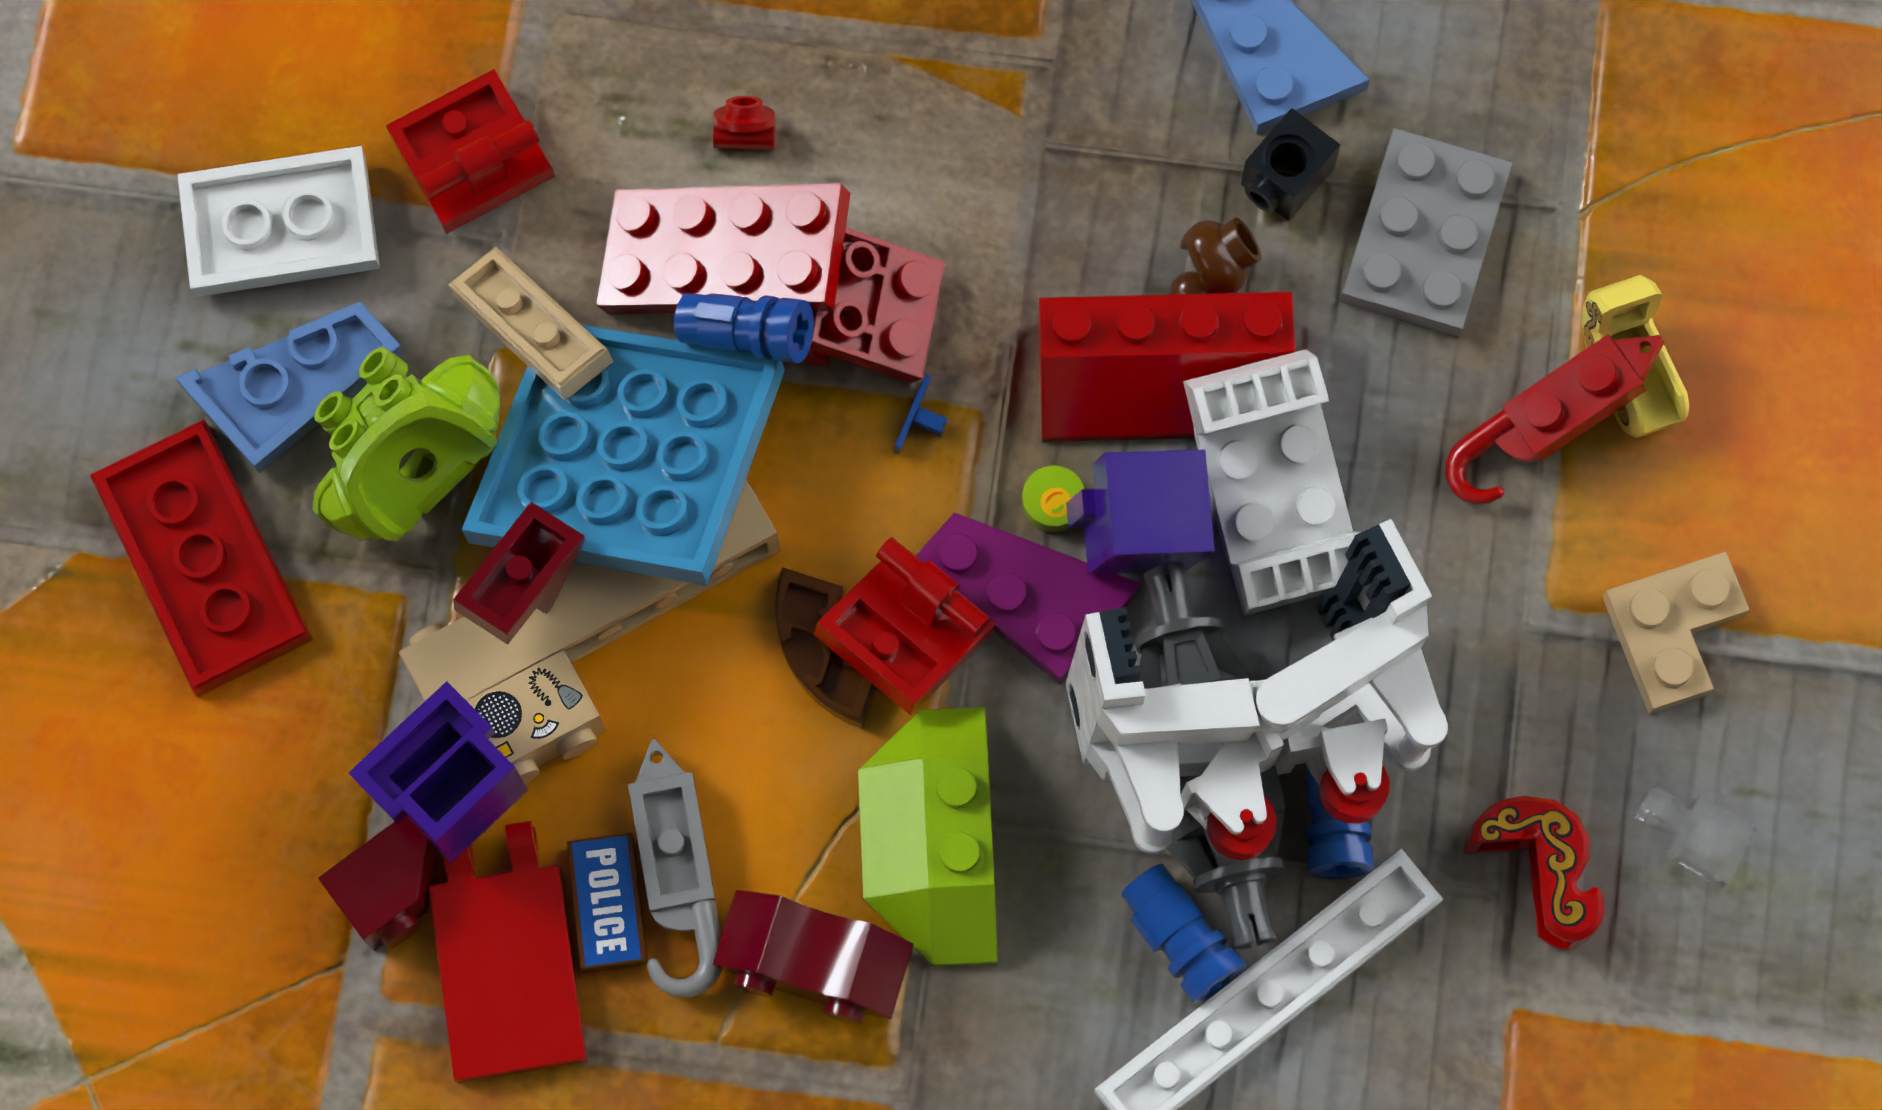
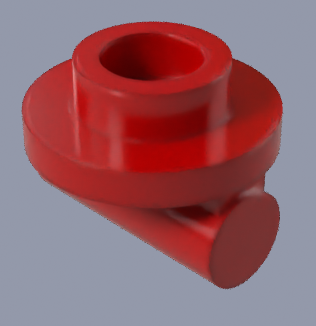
M735 96L727 99L725 106L714 111L713 148L775 150L776 125H774V110L763 106V101L753 96Z

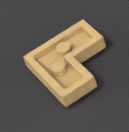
M1726 552L1606 590L1602 597L1648 714L1707 696L1714 689L1692 634L1745 617L1750 610Z

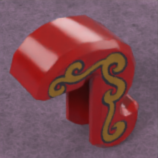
M1531 796L1507 798L1489 806L1467 832L1463 854L1511 852L1528 849L1537 936L1548 945L1561 950L1575 949L1585 943L1601 925L1605 912L1604 895L1599 888L1592 887L1587 892H1584L1577 887V881L1590 858L1589 836L1579 816L1557 800Z

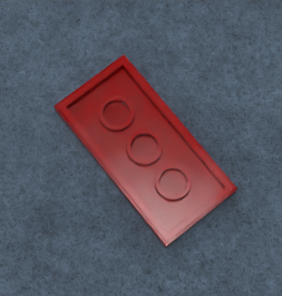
M205 419L90 474L187 681L197 697L313 640Z

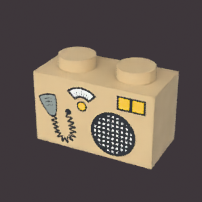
M564 649L467 700L492 726L495 734L488 740L515 766L525 784L533 780L540 773L538 767L559 755L564 760L585 753L597 743L595 736L606 731L599 713Z

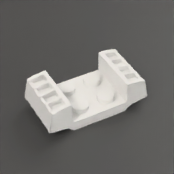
M1305 349L1183 381L1193 421L1198 450L1205 449L1209 495L1243 616L1321 596L1326 591L1335 588L1348 563L1345 554L1354 536L1361 532H1355L1352 529L1320 404L1328 402L1329 398L1317 357Z

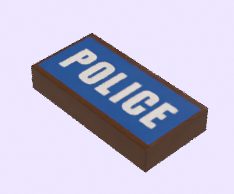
M632 833L567 841L582 972L590 973L647 965V948Z

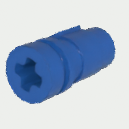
M685 293L678 301L676 307L674 329L677 339L682 343L741 353L751 351L754 357L759 359H774L781 362L798 364L805 359L809 352L814 332V317L809 302L802 299L785 297L780 299L775 296L764 295L758 301L747 297L709 293L704 295Z
M1307 769L1308 812L1311 813L1312 825L1306 829V842L1312 846L1307 851L1309 874L1323 879H1347L1369 874L1374 869L1373 847L1367 843L1372 838L1371 825L1367 822L1346 824L1334 819L1324 809L1319 798V785L1310 770Z
M1158 864L1146 870L1122 891V897L1134 912L1131 917L1132 923L1154 953L1158 950L1164 952L1171 962L1168 970L1174 978L1182 977L1184 979L1181 983V988L1193 1004H1199L1218 993L1236 979L1246 968L1247 964L1235 948H1226L1224 946L1227 938L1220 929L1212 930L1204 919L1205 915L1182 884L1176 882L1164 864Z

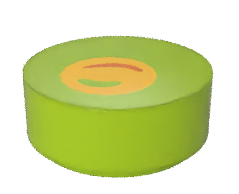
M1054 465L1040 468L1032 473L1027 479L1022 492V507L1029 522L1046 532H1062L1069 529L1066 503L1080 490L1085 489L1081 479L1070 469Z

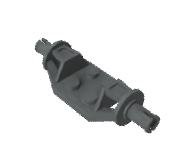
M1167 565L1168 573H1166L1165 577L1169 591L1166 589L1161 566L1145 572L1143 578L1148 587L1157 627L1139 635L1134 641L1137 652L1142 654L1139 664L1141 673L1137 682L1143 681L1144 689L1179 683L1181 685L1245 678L1253 681L1222 637L1224 627L1221 619L1216 617H1194L1184 577L1183 565ZM1160 655H1164L1167 680L1162 685ZM1272 766L1270 769L1260 773L1263 794L1273 805L1277 817L1276 832L1265 851L1255 858L1244 861L1226 858L1215 850L1209 841L1206 829L1187 810L1184 811L1180 825L1173 831L1172 841L1167 848L1173 857L1194 878V887L1198 893L1216 892L1224 895L1235 940L1233 942L1234 947L1238 950L1251 948V943L1254 942L1249 920L1252 922L1257 947L1277 939L1272 929L1261 885L1285 870L1282 859L1277 858L1286 804L1276 766ZM1199 776L1180 777V794L1186 782ZM1206 836L1218 868H1212L1198 838Z

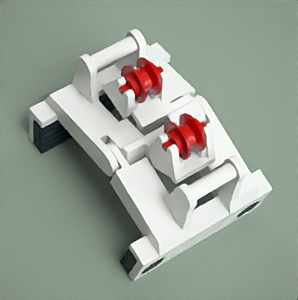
M1392 519L1354 536L1345 554L1348 560L1346 567L1335 588L1325 592L1317 608L1319 615L1327 613L1323 621L1326 628L1334 625L1330 636L1335 641L1274 674L1267 680L1249 681V678L1188 685H1181L1179 683L1144 689L1143 681L1137 682L1141 672L1139 665L1135 666L1137 654L1136 651H1132L1134 645L1133 636L1128 637L1131 627L1129 622H1125L1127 617L1126 607L1085 615L1066 680V689L1083 764L1090 763L1103 781H1112L1129 822L1135 845L1142 852L1147 854L1164 852L1172 841L1173 831L1180 825L1184 811L1187 810L1206 829L1209 841L1218 853L1228 859L1239 861L1257 857L1265 851L1276 832L1277 817L1273 805L1263 794L1260 775L1261 772L1270 769L1272 766H1276L1278 775L1291 773L1296 764L1305 763L1319 785V798L1324 809L1338 821L1346 824H1360L1372 819L1381 810L1390 792V778L1385 767L1382 765L1384 747L1393 763L1404 771L1419 770L1426 764L1430 757L1431 748L1440 744L1448 731V723L1439 705L1421 650L1422 645L1429 636L1427 604L1432 598V594ZM1357 712L1365 721L1363 723L1333 728ZM1199 776L1186 782L1180 794V777Z

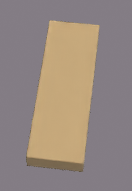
M494 247L448 284L454 297L564 401L613 363L608 349L497 247Z

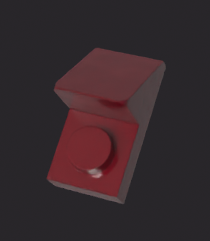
M530 502L453 599L454 610L508 645L536 608L545 614L551 610L585 542V536L535 503Z

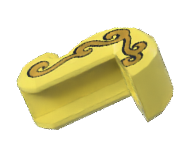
M1638 275L1589 292L1582 307L1581 322L1586 347L1588 348L1607 334H1609L1612 340L1659 335L1652 316L1657 314L1662 298V293L1656 283L1647 277ZM1663 345L1643 383L1647 391L1614 412V416L1622 430L1634 438L1683 423L1689 414L1690 405L1687 391L1665 345ZM1651 346L1644 347L1642 349V352H1649L1651 350Z

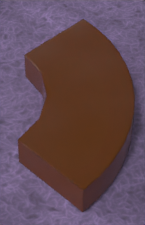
M782 567L777 585L775 616L780 644L788 666L802 688L818 705L842 721L863 729L877 687L813 635L817 622L843 598V587Z

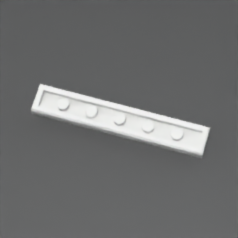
M1400 849L1094 1089L1095 1095L1107 1110H1180L1430 913L1444 899L1407 854Z

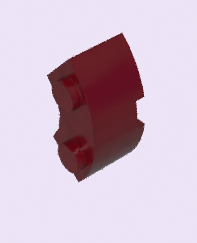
M736 890L712 965L737 975L734 986L738 989L769 998L772 997L774 989L825 1004V1015L843 1022L861 1025L864 1015L892 1019L914 944L872 923L826 913L781 895Z

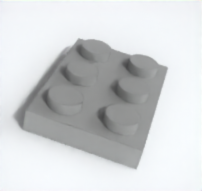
M1393 128L1340 302L1460 337L1513 162Z

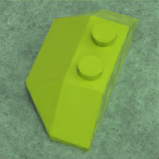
M985 707L920 710L858 770L863 900L898 935L913 943V948L932 967L998 964Z

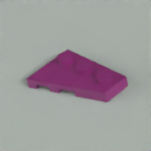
M955 512L916 555L924 563L928 560L933 561L961 585L959 592L996 623L993 631L1058 684H1061L1068 676L1085 615L1127 607L1141 591L1142 583L1119 574L1088 575L1087 562Z

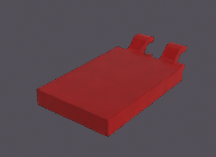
M532 821L505 825L513 872L477 878L472 843L452 863L442 854L448 883L429 886L453 1077L457 1083L588 1062L562 872L559 865L541 867L536 828L532 826Z

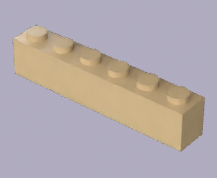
M746 479L708 586L574 562L551 610L545 614L536 608L508 645L466 617H462L445 627L442 623H437L420 630L410 638V646L399 651V654L425 701L446 681L467 701L563 649L571 663L583 658L781 551L778 534Z

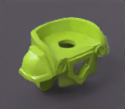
M379 347L369 353L363 360L359 369V375L367 382V385L353 399L346 397L340 391H334L320 402L315 411L314 418L322 426V429L331 435L329 447L333 451L331 455L337 464V468H331L316 488L312 510L329 528L344 535H349L359 541L371 539L380 541L385 539L397 542L416 526L423 512L427 514L475 467L474 465L480 459L485 458L493 450L494 446L498 443L495 431L498 428L499 412L501 409L499 388L489 370L472 356L451 357L439 364L420 381L413 374L406 377L408 372L407 363L385 347ZM416 449L399 470L400 461L403 456L409 451Z

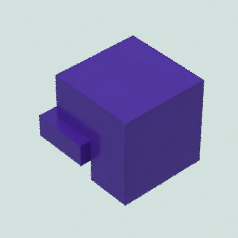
M1205 449L1105 452L1092 463L1094 489H1082L1066 503L1068 528L1084 527L1088 575L1145 573L1160 566L1162 572H1168L1167 565L1181 564L1184 567V571H1187L1215 551Z
M448 681L348 772L397 825L407 817L450 863L528 791L515 766L488 740L495 734L492 726Z

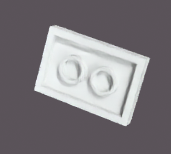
M362 146L178 174L189 283L195 297L380 269L367 161Z

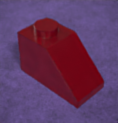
M405 817L398 825L393 822L318 877V879L360 937L373 951L383 944L386 948L390 949L408 939L418 929L419 923L416 920L428 910L429 886L432 885L438 849Z

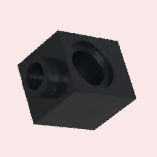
M1291 108L1246 159L1241 185L1245 188L1248 198L1258 208L1267 213L1276 211L1290 221L1335 169L1341 144ZM1283 161L1295 164L1301 173L1293 177L1281 176L1273 170L1272 165Z

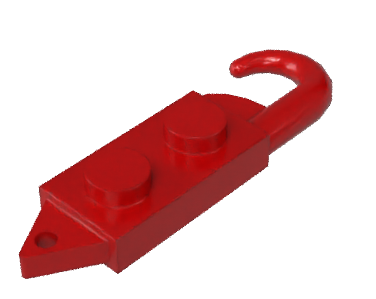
M1607 334L1502 405L1503 410L1461 437L1451 448L1445 462V477L1451 491L1462 501L1475 505L1490 504L1504 496V489L1500 486L1487 490L1471 486L1466 477V470L1470 462L1496 444L1506 455L1518 462H1541L1646 392L1647 389L1643 383L1664 345L1661 336L1612 340L1609 334ZM1651 346V350L1649 352H1642V349L1644 347Z

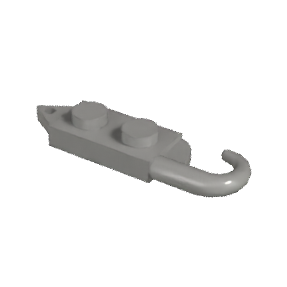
M653 739L650 742L636 782L628 784L649 909L656 923L666 930L680 933L695 932L699 966L697 971L686 979H675L668 976L657 959H650L647 963V968L651 980L662 992L673 997L691 998L705 993L717 982L723 970L712 965L722 934L694 776L692 772L684 773L662 746ZM661 755L663 759L660 763H653L651 761L652 757Z

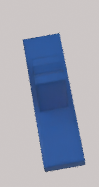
M925 374L895 444L893 452L896 454L900 453L911 425L941 437L943 427H945L948 418L919 407L930 383L931 376Z

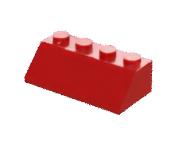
M1293 292L1039 298L1038 343L1042 442L1195 438L1193 421L1183 381L1296 352Z

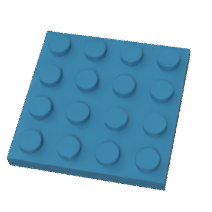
M582 325L608 349L613 363L566 401L527 366L497 440L498 443L495 445L462 527V532L468 543L495 547L529 503L533 502L585 536V542L575 562L708 586L784 375L783 363L774 359L756 358L749 351L741 353L709 349L701 345L682 343L679 340Z

